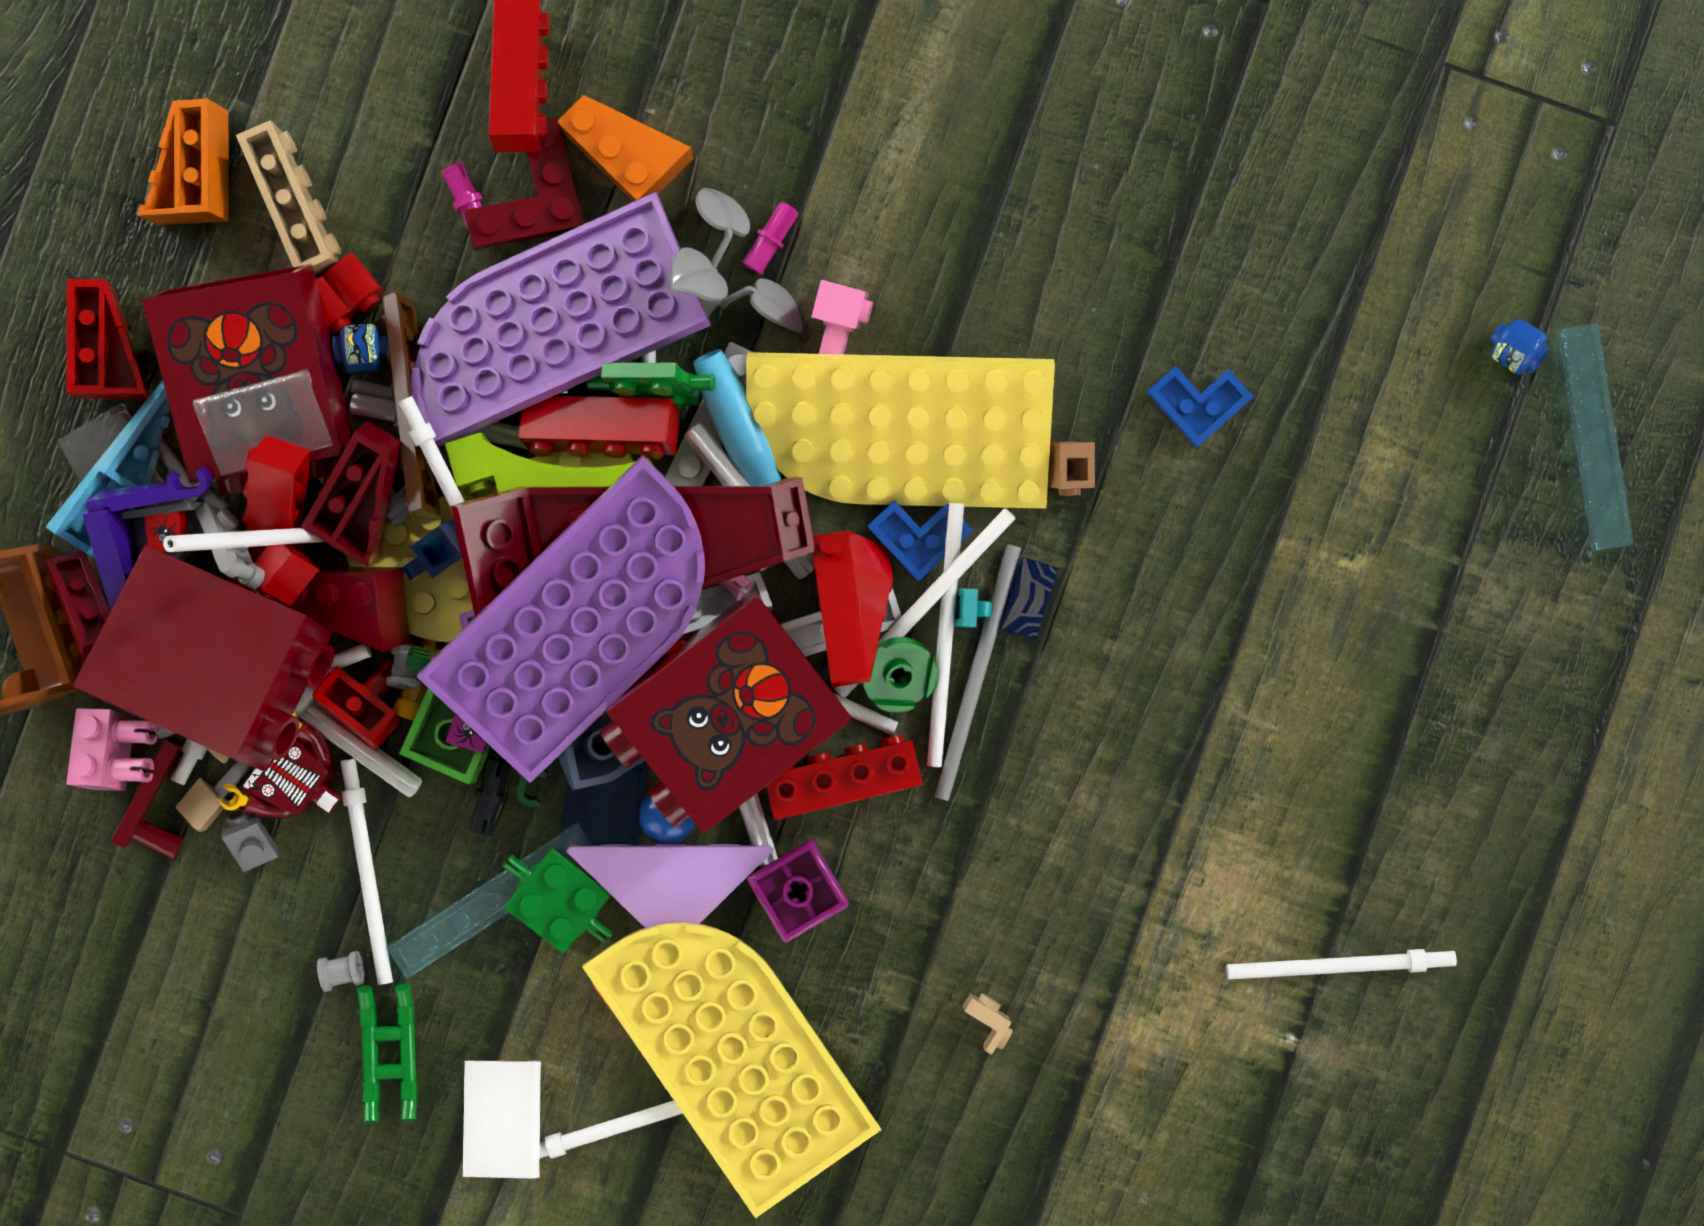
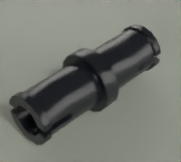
M487 756L482 784L480 788H476L474 796L477 798V803L469 831L480 835L482 831L485 836H492L499 804L504 803L505 795L502 792L510 764L505 759L499 758V760H496V757Z

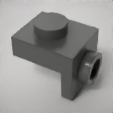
M238 808L223 819L222 839L243 872L278 858L279 849L261 822L260 816L244 812Z

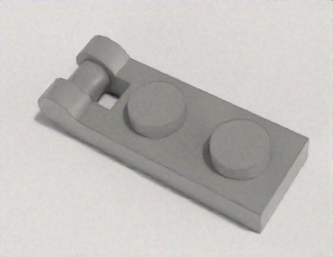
M205 502L196 511L204 534L240 532L238 529V519L225 508L219 510ZM249 547L211 550L219 570L225 575L232 578L237 576L239 582L249 589H256L263 582L265 572L262 568L253 564L247 550Z

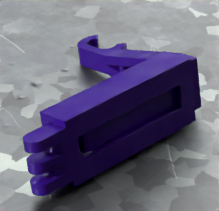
M206 466L199 469L196 477L199 479V486H183L180 483V475L173 471L167 475L166 483L101 491L86 500L88 511L82 515L110 611L138 559L133 521L122 520L121 512L130 511V508L200 496L209 490L212 485V475Z

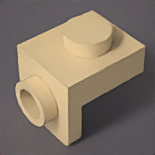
M970 993L963 1004L964 1012L992 1028L983 1044L984 1050L992 1055L996 1047L1002 1050L1013 1032L1009 1028L1012 1022L1007 1015L999 1011L1000 1003L984 993H981L979 998Z

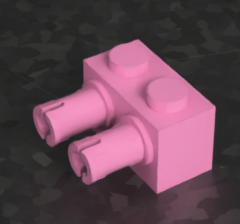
M821 280L811 316L812 318L823 320V324L826 325L819 354H844L849 333L854 332V329H859L861 323L868 324L873 302L867 300L868 292Z
M76 708L66 785L90 790L126 791L127 781L150 782L153 778V773H144L142 770H154L152 759L130 758L132 743H146L148 745L156 743L158 736L149 735L147 732H159L158 725L148 720H135V716L110 709Z

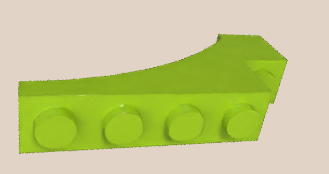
M482 432L445 443L457 487L464 493H470L472 496L492 491L493 485L497 486L498 493L517 487L611 486L635 463L631 462L623 465L597 468L545 464L517 456L492 445Z

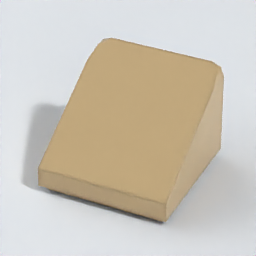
M199 778L177 804L176 809L194 829L202 832L208 829L224 809L217 798L223 801L229 800L217 795L211 785L202 778Z

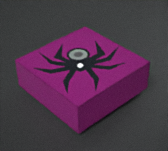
M456 713L454 714L446 743L484 754L488 743Z

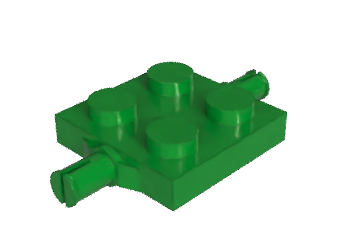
M603 363L601 375L588 380L587 385L590 391L610 390L619 397L671 398L678 410L685 408V405L699 404L700 390L714 391L716 379L714 374L693 375L692 373H687L677 363Z
M553 846L550 847L540 861L530 867H527L514 857L513 854L508 857V861L505 860L502 868L513 874L519 881L515 892L503 905L504 909L564 954L575 939L586 931L600 941L602 945L607 942V938L611 937L613 931H610L596 920L600 908L609 899L611 894L593 877Z

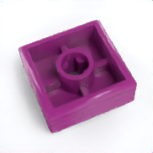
M812 839L751 873L747 878L748 883L784 943L791 941L849 906V900ZM797 881L799 885L807 884L808 889L805 891V899L800 900L798 896L792 898L789 896L788 893L792 890V882Z

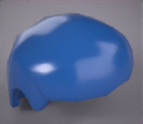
M649 794L645 795L639 810L640 827L651 841L659 844H679L686 839L687 835L691 834L695 824L691 818H688L677 828H674L656 807Z

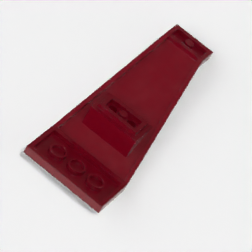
M790 477L763 486H674L689 506L701 535L705 558V574L702 588L815 552L802 477ZM610 486L517 487L451 505L475 617Z

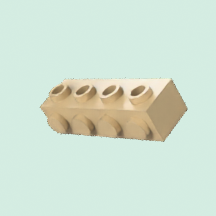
M271 120L237 134L238 142L292 266L312 264L315 278L322 276L338 261L337 255L342 254L334 235L332 233L327 234L322 224V221L327 220L325 212L318 199L312 200L307 187L312 186V183L302 164L297 166L292 153L297 152V148L291 135L287 130L282 132Z

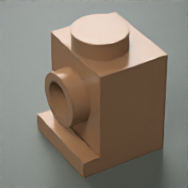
M1050 442L1048 488L1058 489V495L1061 496L1081 495V488H1095V442Z

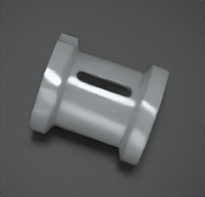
M400 645L391 649L394 661L392 674L386 679L388 686L406 690H418L421 688V682L417 678L418 672L408 669L405 664L408 651L413 646Z
M358 951L350 952L348 957L328 960L326 957L318 959V979L324 992L331 991L333 986L353 982L356 986L364 984V966Z

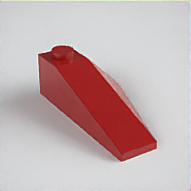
M850 531L813 535L815 547L813 557L831 686L838 687L870 682L879 646V635L887 612V601L893 586L889 551L884 545Z

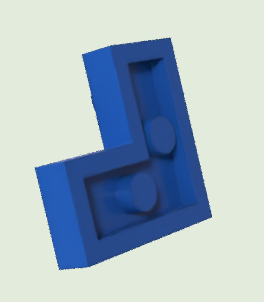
M1176 366L1146 392L1195 448L1253 398V395L1229 369L1200 394Z
M894 501L867 528L912 577L919 582L945 557L949 503L920 528ZM964 519L961 542L973 531Z

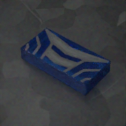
M1022 557L1000 629L1037 640L1059 568Z

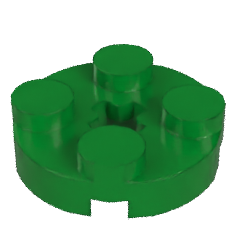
M895 637L886 641L879 640L871 680L861 684L869 699L880 709L894 713L906 712L915 708V703L924 696L927 699L933 692L937 682V666L925 645L914 639ZM901 667L904 671L908 672L907 676L900 677L899 682H894L893 677L890 676L895 669Z

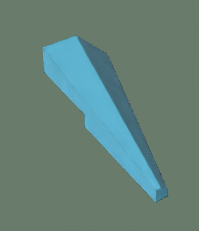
M163 380L46 526L51 532L94 559L95 556L82 515L88 511L86 500L101 491L150 485L160 453L158 447L163 430L168 427L170 421L168 416L170 406Z

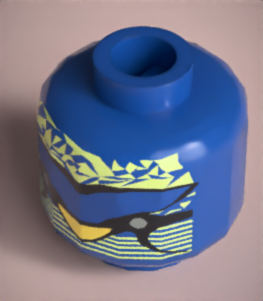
M1521 318L1512 321L1509 325L1501 323L1489 340V342L1494 344L1491 353L1493 360L1517 375H1522L1527 371L1533 373L1550 350L1546 346V334Z
M375 324L345 325L340 329L339 335L333 336L336 366L342 365L347 374L374 373L382 368L383 359L387 358L388 336H380L379 329Z

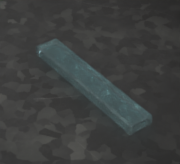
M1599 324L1562 328L1557 333L1592 551L1634 545Z
M577 823L520 861L527 867H530L540 861L550 847L553 846L580 867L581 865L566 852L567 848L571 844H579V846L594 845L581 825ZM504 870L386 947L405 978H410L508 914L509 912L504 909L503 905L515 892L519 879L509 871Z

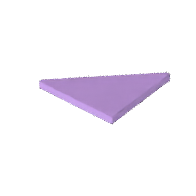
M571 844L566 852L635 919L647 928L666 923L686 922L700 924L774 851V848L767 844H762V846H739V844H709V846H686V844H655V846L602 844L601 846H579V844Z

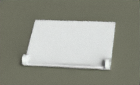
M465 1061L463 1177L529 1179L540 1177L541 1061Z

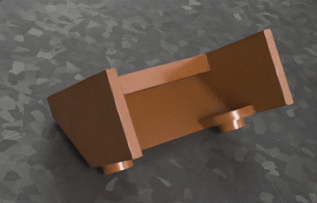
M41 543L0 551V604L24 670L10 675L3 682L2 694L4 699L0 700V716L27 710L80 691V689L73 687L82 669V655L46 570V559L62 555L55 547L49 544Z

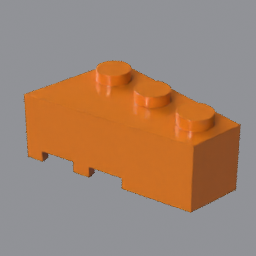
M585 95L557 121L563 134L632 202L654 192L658 195L694 159L691 147Z
M208 98L172 101L158 146L162 150L155 171L151 170L148 179V182L151 183L145 205H140L137 216L157 225L229 222L228 110Z

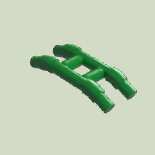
M407 983L399 984L395 987L399 1026L377 1027V1009L372 987L365 985L357 989L362 1032L363 1123L366 1124L378 1123L380 1104L379 1080L387 1079L402 1080L400 1082L401 1121H416L418 1079L416 1075L414 1029L415 1009L411 988ZM400 1041L401 1064L378 1065L377 1042Z

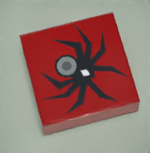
M186 512L144 516L147 544L149 547L162 553H170L165 550L163 545L164 539L167 536L188 535Z

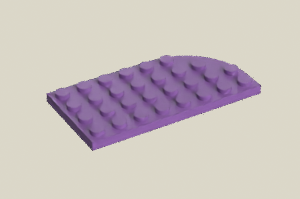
M656 192L484 269L465 280L446 296L448 301L439 310L434 319L429 317L417 342L420 348L416 359V368H412L413 373H411L413 398H415V403L425 423L431 424L437 436L434 438L437 447L601 375L603 363H628L711 326L700 297L689 293L670 291L671 266L680 247Z
M642 455L418 672L417 678L531 783L602 715L611 703L628 690L676 643L692 620L704 583L705 558L701 535L689 506L676 488Z

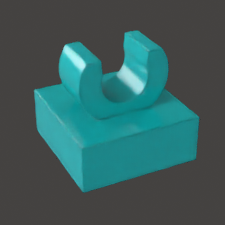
M957 589L954 627H976L977 617H991L992 602L977 601L978 589Z

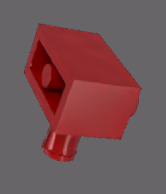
M385 659L365 684H359L337 666L316 689L312 697L319 708L370 748L377 751L400 724L397 713L382 700L391 688V686L386 684V679L392 674V663Z

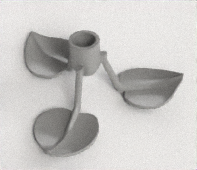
M706 187L701 189L697 193L695 200L697 210L711 226L724 230V238L711 263L703 253L688 247L680 249L675 255L671 266L670 291L684 292L700 297L707 317L718 305L725 309L731 302L745 295H750L751 305L763 317L800 334L803 325L798 307L788 291L779 284L761 278L755 282L754 287L747 286L727 296V283L718 273L716 267L730 243L733 233L740 237H745L749 233L750 222L744 209L733 198L715 189Z

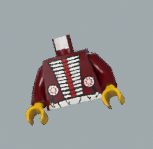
M299 719V732L287 755L280 760L271 758L265 772L255 769L242 787L246 791L243 795L234 784H225L223 787L227 791L235 792V795L230 801H223L217 798L218 802L226 810L231 811L239 808L244 812L263 818L289 819L294 815L305 814L313 804L330 815L341 802L342 796L326 786L336 770L331 765L333 757L324 735L303 719Z

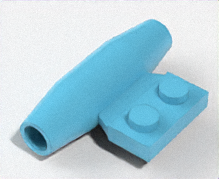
M722 350L711 351L694 360L693 364L696 375H715V390H701L709 416L733 464L751 486H763L782 480L781 474L776 467L771 447L760 425L755 421L753 412L747 403L746 385Z

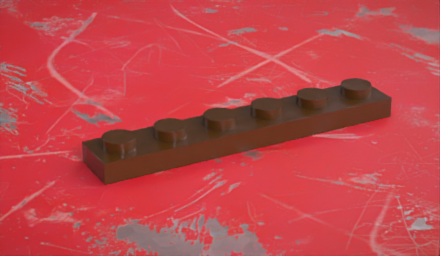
M392 293L383 296L384 311L382 313V320L388 335L389 346H387L386 354L391 364L393 377L390 387L397 411L395 428L401 441L399 463L404 472L406 487L403 492V498L409 513L430 520L441 517L437 480L420 446H415L409 434L412 430L398 403L413 396L411 373H413L412 368H416V359L420 348L417 344L419 331L415 303L400 294Z

